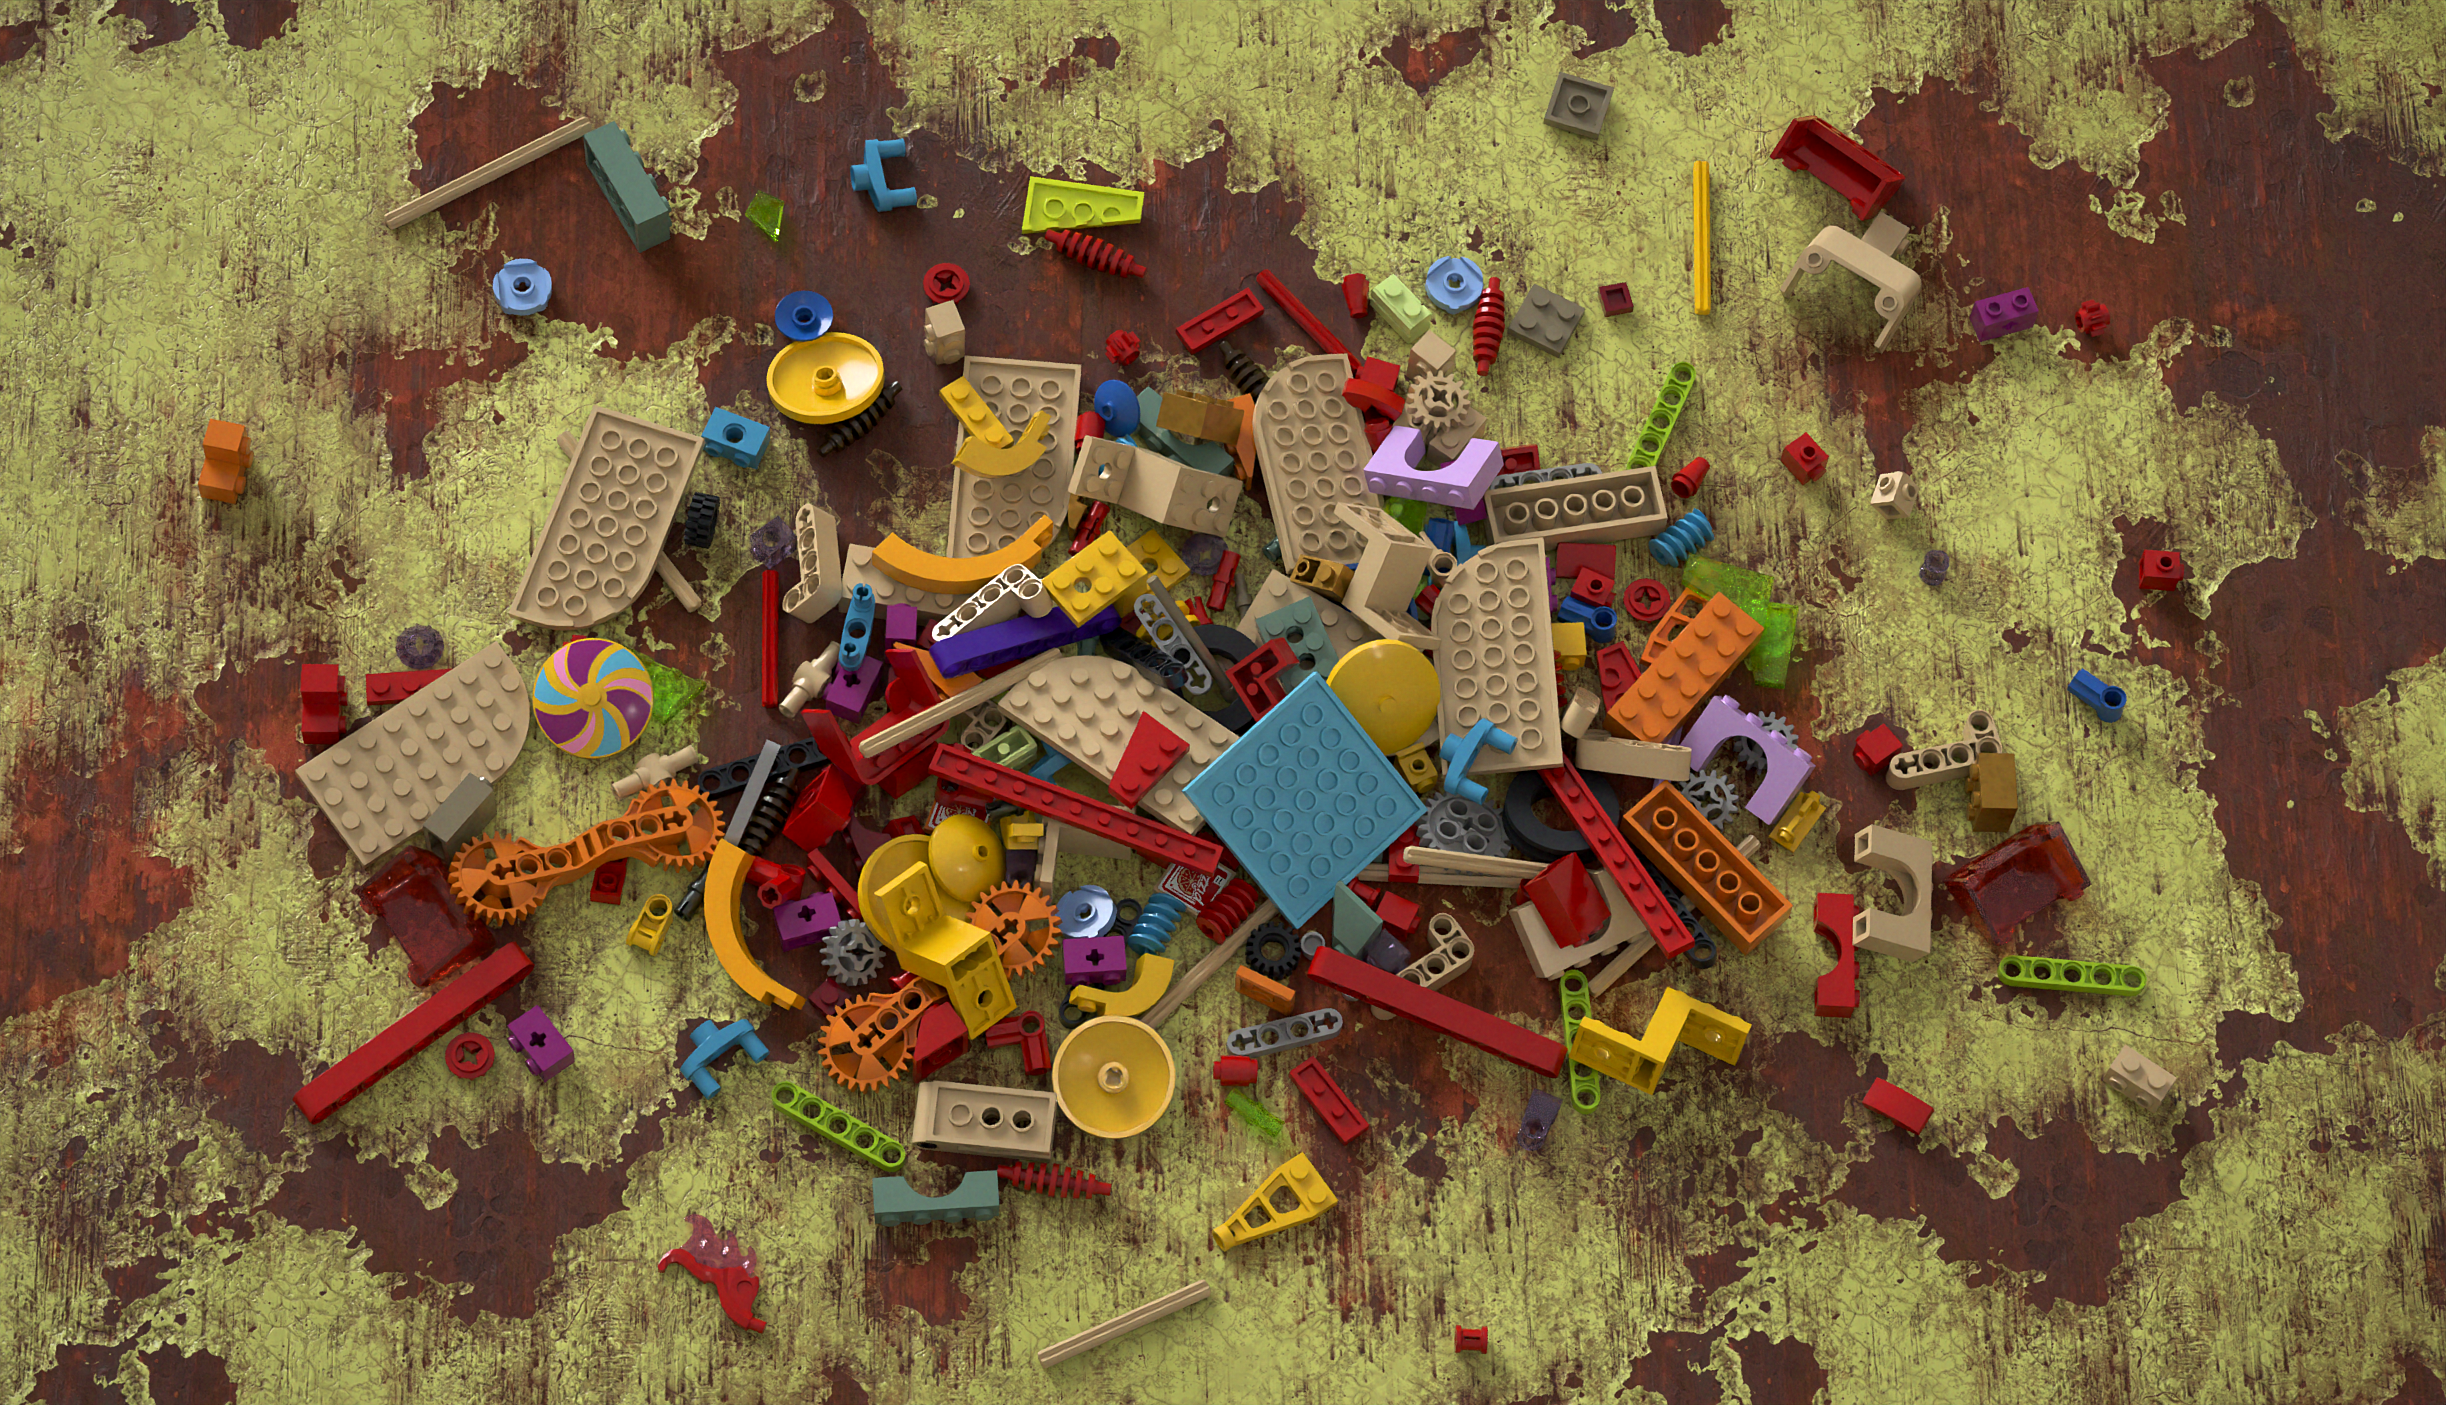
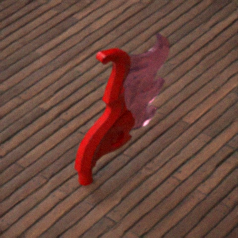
M698 1214L684 1217L685 1222L693 1224L692 1236L679 1249H672L662 1257L658 1264V1272L664 1273L670 1264L677 1263L703 1284H714L717 1287L721 1307L726 1316L745 1331L751 1329L763 1334L767 1322L755 1318L754 1314L751 1313V1307L759 1293V1277H749L754 1272L757 1264L755 1250L749 1246V1255L742 1256L736 1236L730 1230L727 1231L728 1239L721 1240L715 1234L713 1225L706 1217Z

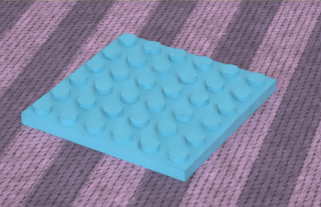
M1318 672L1311 673L1182 790L1183 794L1293 929L1300 928L1334 896L1335 885L1339 880L1347 885L1428 811L1426 806Z

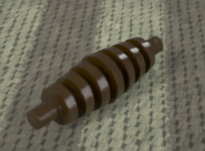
M1228 341L1221 343L1218 348L1225 356L1223 364L1226 369H1229L1230 377L1235 379L1234 383L1240 389V394L1250 393L1254 404H1256L1261 391L1269 381V377L1266 373L1262 372L1258 365H1253L1254 361L1250 357H1245L1246 353L1242 349L1234 350Z
M894 381L887 388H883L878 398L863 412L849 419L835 422L831 427L832 430H828L824 434L825 442L817 448L819 455L825 458L832 451L841 452L845 449V445H852L855 440L864 437V433L868 434L872 431L873 426L880 422V417H884L888 413V409L895 405L894 397L903 390L901 385Z
M791 767L786 777L777 778L774 782L776 787H771L767 792L768 796H764L761 799V805L756 806L753 811L755 816H751L749 821L751 827H747L745 831L747 838H742L740 843L743 851L752 856H761L765 851L763 847H768L772 842L771 838H775L779 833L778 828H783L786 823L784 818H787L790 813L788 807H792L795 801L792 796H797L799 791L796 782L802 773L800 770Z

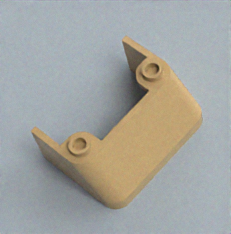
M1825 227L1803 250L1779 290L1784 297L1789 299L1804 272L1812 275L1821 274L1827 269L1832 260L1880 287L1881 290L1875 299V308L1879 315L1889 320L1874 344L1876 350L1882 354L1922 288L1921 279L1912 269L1840 227Z

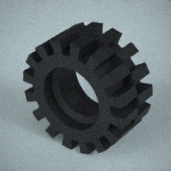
M699 492L694 493L687 515L688 519L684 533L685 544L706 549L710 548L719 515L720 498L718 496Z
M1274 921L1268 922L1267 927L1264 926V923L1260 924L1258 930L1253 929L1251 936L1247 940L1245 952L1247 965L1250 964L1251 970L1257 971L1263 976L1266 975L1272 980L1273 977H1277L1278 981L1283 980L1285 974L1289 977L1292 975V970H1296L1300 960L1301 942L1299 943L1297 933L1293 935V929L1290 926L1284 929V923L1279 922L1278 926H1274ZM1268 942H1277L1283 946L1285 954L1281 959L1271 961L1263 956L1261 952L1262 947Z

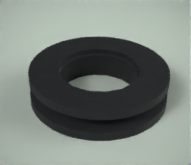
M1214 624L1193 627L1211 655H1220L1229 659L1234 665L1258 649L1251 639L1233 628ZM1179 649L1175 652L1174 658L1185 665L1190 660V652L1186 649ZM1181 687L1169 689L1190 704L1184 697ZM1240 696L1229 707L1218 711H1203L1197 708L1236 735L1247 730L1255 722Z
M1572 763L1613 824L1617 827L1620 808L1612 787L1593 770L1580 769L1575 767V763ZM1537 770L1521 771L1508 787L1502 813L1503 827L1511 843L1522 854L1539 863L1551 864L1553 861L1573 852H1576L1583 865L1598 859L1578 830L1564 832L1551 829L1540 823L1533 815L1531 806L1543 798L1555 796Z

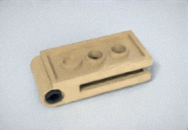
M935 1080L933 1082H922L919 1084L912 1146L933 1151L1051 1162L1058 1106L1057 1093ZM989 1118L999 1119V1122L995 1125L985 1124V1121ZM1019 1121H1028L1030 1123L1026 1128L1015 1126Z

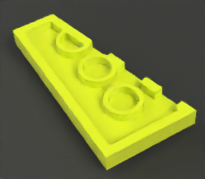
M1030 176L1022 234L1047 232L1048 229L1060 231L1140 223L1144 192Z

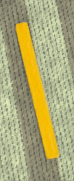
M1696 161L1693 167L1695 313L1706 316L1711 310L1709 163L1707 161Z

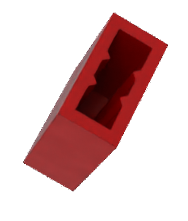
M1576 852L1553 861L1524 886L1560 949L1571 944L1576 948L1586 943L1590 939L1588 935L1601 930L1604 927L1602 922L1611 915L1610 910Z

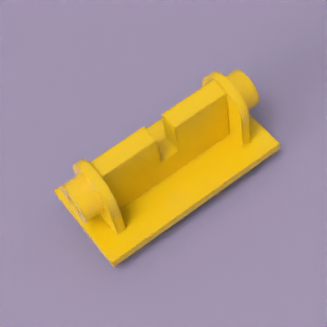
M1815 791L1805 794L1800 792L1770 833L1769 838L1794 853L1826 809L1819 802L1820 795Z

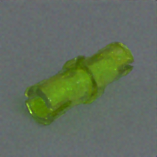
M1236 1087L1230 1091L1224 1101L1225 1105L1246 1118L1245 1122L1248 1124L1253 1123L1272 1138L1279 1134L1285 1124L1283 1120L1263 1107V1103L1260 1101L1256 1103Z

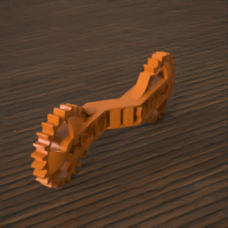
M672 779L670 786H666L665 782L660 780L657 788L649 784L646 792L641 790L637 799H632L628 810L622 817L602 821L567 843L540 847L521 836L513 842L511 841V833H508L505 839H501L499 832L495 831L493 839H490L486 832H484L481 841L473 836L469 845L463 843L460 852H455L454 862H451L449 872L451 873L449 874L448 883L452 884L450 894H458L455 901L456 904H466L464 913H468L471 910L475 911V921L482 915L485 916L486 925L491 922L492 918L496 919L498 926L502 925L503 919H507L511 925H514L516 916L520 920L525 921L527 912L534 914L537 906H542L546 895L553 887L573 883L609 861L633 857L643 861L652 868H655L661 862L665 872L670 865L674 866L676 873H679L683 865L688 872H691L694 863L699 868H702L705 860L711 861L720 839L724 838L725 822L720 821L723 811H714L718 802L707 801L709 792H705L702 795L698 794L699 785H696L691 790L688 789V781L686 780L683 782L682 787L677 786L675 779ZM670 796L674 806L663 808L661 797ZM695 803L700 809L692 816L687 808ZM642 830L650 831L652 834H645ZM613 836L621 837L624 841H618ZM687 840L690 855L682 856L677 846ZM492 848L497 858L487 864L484 850ZM551 863L559 864L562 868H555ZM522 870H529L533 874H525ZM482 889L487 896L482 901L477 902L473 896ZM510 897L513 908L504 909L500 899Z
M1018 880L1014 881L1012 888H1009L1006 882L1002 881L1001 890L999 891L991 885L990 896L983 892L980 893L983 900L981 904L972 901L971 904L976 911L975 913L966 912L965 915L972 921L968 924L991 933L993 942L997 945L996 950L1008 981H1012L1014 972H1017L1020 978L1024 979L1025 970L1027 969L1035 975V965L1039 964L1043 968L1047 967L1043 960L1045 956L1051 959L1055 958L1050 950L1051 947L1060 948L1061 946L1054 939V937L1063 935L1061 929L1055 927L1063 923L1060 917L1054 916L1059 910L1056 905L1049 906L1052 902L1049 895L1042 898L1043 891L1040 887L1032 893V885L1029 882L1021 889ZM991 903L1002 913L1000 917L989 907ZM1049 919L1050 926L1030 932V928L1026 923L1033 920ZM1013 926L1017 928L1018 932L1013 934L1009 932L1008 928ZM999 935L1005 940L1006 943L1004 945L998 939ZM1026 943L1037 953L1034 958L1024 947ZM919 976L897 993H869L866 1002L859 994L856 998V1004H852L849 999H845L846 1008L844 1010L836 1005L835 1010L838 1015L836 1017L826 1016L831 1023L830 1027L821 1026L820 1029L827 1035L826 1037L818 1038V1042L826 1046V1048L818 1051L821 1057L827 1058L821 1064L825 1069L832 1068L828 1075L832 1079L839 1076L837 1081L839 1086L843 1087L848 1083V1089L851 1092H854L859 1085L860 1091L863 1094L867 1093L869 1086L872 1087L876 1094L879 1093L880 1084H884L887 1089H891L890 1080L892 1078L900 1083L901 1078L898 1073L900 1071L910 1072L905 1063L906 1061L913 1062V1056L909 1052L915 1051L924 1012L935 1004L942 1005L947 1001L951 1002L946 987ZM921 998V1005L917 1009H908L911 999ZM847 1016L858 1027L854 1032L844 1021ZM898 1018V1024L894 1029H885V1023L888 1019ZM877 1029L884 1036L882 1039L875 1032ZM867 1039L873 1044L869 1049L863 1043ZM849 1042L854 1051L853 1053L832 1055L833 1047ZM884 1057L893 1069L888 1072L878 1060Z

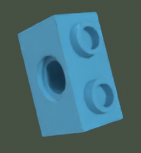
M715 407L701 435L705 439L703 450L711 456H722L730 459L740 467L757 469L770 442V427ZM732 438H738L741 440L738 443L729 442V440Z

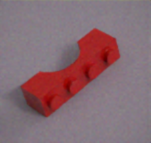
M1817 893L1813 904V932L1823 936L1833 945L1838 958V965L1831 972L1819 976L1814 987V1016L1851 1018L1854 1008L1859 1007L1860 991L1855 989V979L1858 980L1860 965L1859 961H1854V951L1858 952L1859 947L1852 945L1853 917L1859 914V906L1854 905V894Z

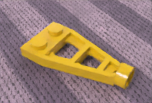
M1302 1152L1279 1166L1224 1224L1212 1230V1236L1220 1249L1225 1252L1233 1246L1310 1222L1336 1206L1338 1199ZM1286 1186L1300 1205L1296 1210L1283 1214L1277 1213L1269 1200L1280 1187ZM1261 1206L1270 1218V1221L1257 1228H1251L1244 1218L1255 1207Z

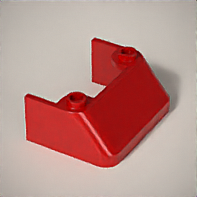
M1814 115L1794 118L1769 156L1773 160L1782 158V164L1794 172H1797L1798 169L1807 170L1850 200V205L1853 207L1852 213L1862 221L1873 219L1906 179L1902 173L1825 120Z
M888 649L885 651L898 677L887 686L885 691V699L891 711L850 741L840 729L831 710L804 709L801 711L822 754L859 784L874 785L944 735L949 728L950 719H947L870 758H864L859 751L861 741L942 702L915 649Z

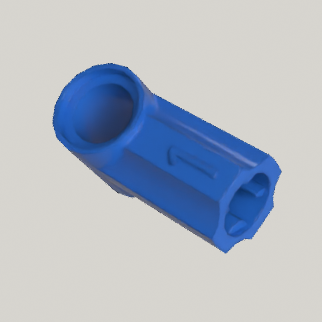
M1429 518L1427 536L1438 550L1442 549L1444 552L1450 553L1454 521L1444 518ZM1425 567L1422 575L1430 576V571ZM1441 567L1437 569V571L1440 573H1448L1450 572V569L1446 567Z
M1567 596L1561 605L1557 621L1562 623L1584 622L1585 632L1590 634L1594 641L1608 643L1615 637L1617 615L1609 607L1602 606L1597 608ZM1603 622L1607 623L1609 626L1600 627L1597 624Z
M2082 668L2073 677L2067 688V691L2095 709L2097 716L2102 721L2112 723L2121 718L2127 696L2120 687L2108 686ZM2105 702L2115 703L2117 706L2112 707L2107 705Z

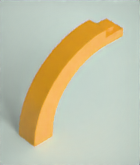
M1044 514L1022 536L1008 546L986 555L971 558H948L929 554L911 546L892 532L872 551V565L894 580L923 591L957 595L977 593L1012 565L1021 564L1030 571L1040 563L1042 548L1046 547L1053 538V521Z
M721 838L708 868L704 892V914L713 949L726 972L749 995L768 1006L773 1001L787 1010L790 1009L791 1005L801 1010L807 999L782 986L767 975L756 963L745 943L740 922V898L746 875L755 857Z

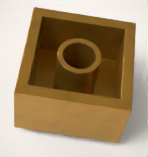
M1177 389L1176 394L1163 393L1156 423L1157 427L1202 439L1237 445L1244 410L1233 408L1234 402L1219 398L1216 401V398L1200 393H1195L1193 398V392Z
M1978 753L1975 763L1970 764L1969 776L1965 777V793L1970 794V803H1967L1966 818L1967 821L1972 822V832L2009 831L2018 810L2014 753Z

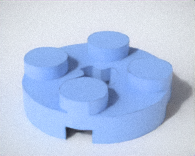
M1451 256L1442 257L1429 268L1425 290L1430 300L1436 306L1446 310L1449 314H1458L1460 311L1473 307L1479 301L1483 290V275L1480 268L1468 258L1451 259ZM1451 279L1454 282L1457 280L1461 281L1460 288H1451L1448 280Z
M531 259L509 261L504 265L499 274L496 273L494 277V297L501 306L502 311L506 314L522 316L543 311L548 306V301L552 295L550 274L545 268L543 269L538 266L537 262ZM521 282H525V285L530 287L525 292L515 289L519 287Z
M1080 886L1081 890L1073 894L1069 891L1059 900L1057 904L1059 911L1055 916L1062 919L1063 923L1058 925V928L1061 929L1066 939L1104 937L1115 922L1117 908L1107 891L1099 886ZM1090 909L1091 915L1082 919L1080 913H1086Z

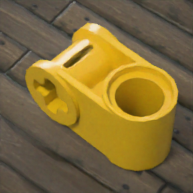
M655 894L647 899L641 913L628 933L626 945L632 946L634 944L649 951V955L653 957L657 955L674 919L672 902L667 896ZM656 908L667 910L662 916H654L652 914Z

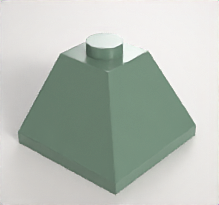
M1339 880L1335 885L1332 902V948L1361 961L1379 944L1383 920Z

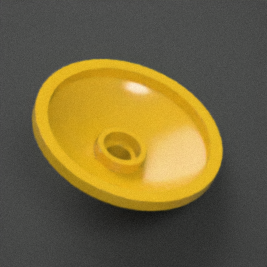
M957 814L944 819L935 827L928 846L929 863L935 879L946 893L958 901L971 904L972 901L977 903L983 901L980 896L981 892L990 896L991 885L997 891L1000 890L1002 881L1005 880L1006 856L1001 841L989 825L975 816Z

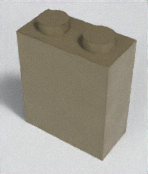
M470 772L423 824L427 850L449 866L451 862H454L455 852H460L461 845L463 843L469 845L471 837H477L497 815L494 787L486 778L482 776L477 778Z

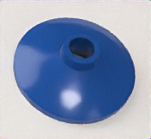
M797 291L785 296L778 303L775 310L777 328L784 336L795 341L808 342L816 340L827 333L833 322V310L828 300L812 291ZM801 320H808V322H805V323L800 322V321H801Z
M1114 379L1102 383L1095 394L1094 408L1095 412L1100 414L1106 421L1105 431L1119 438L1125 437L1126 434L1131 435L1135 432L1140 422V405L1134 391L1120 380Z

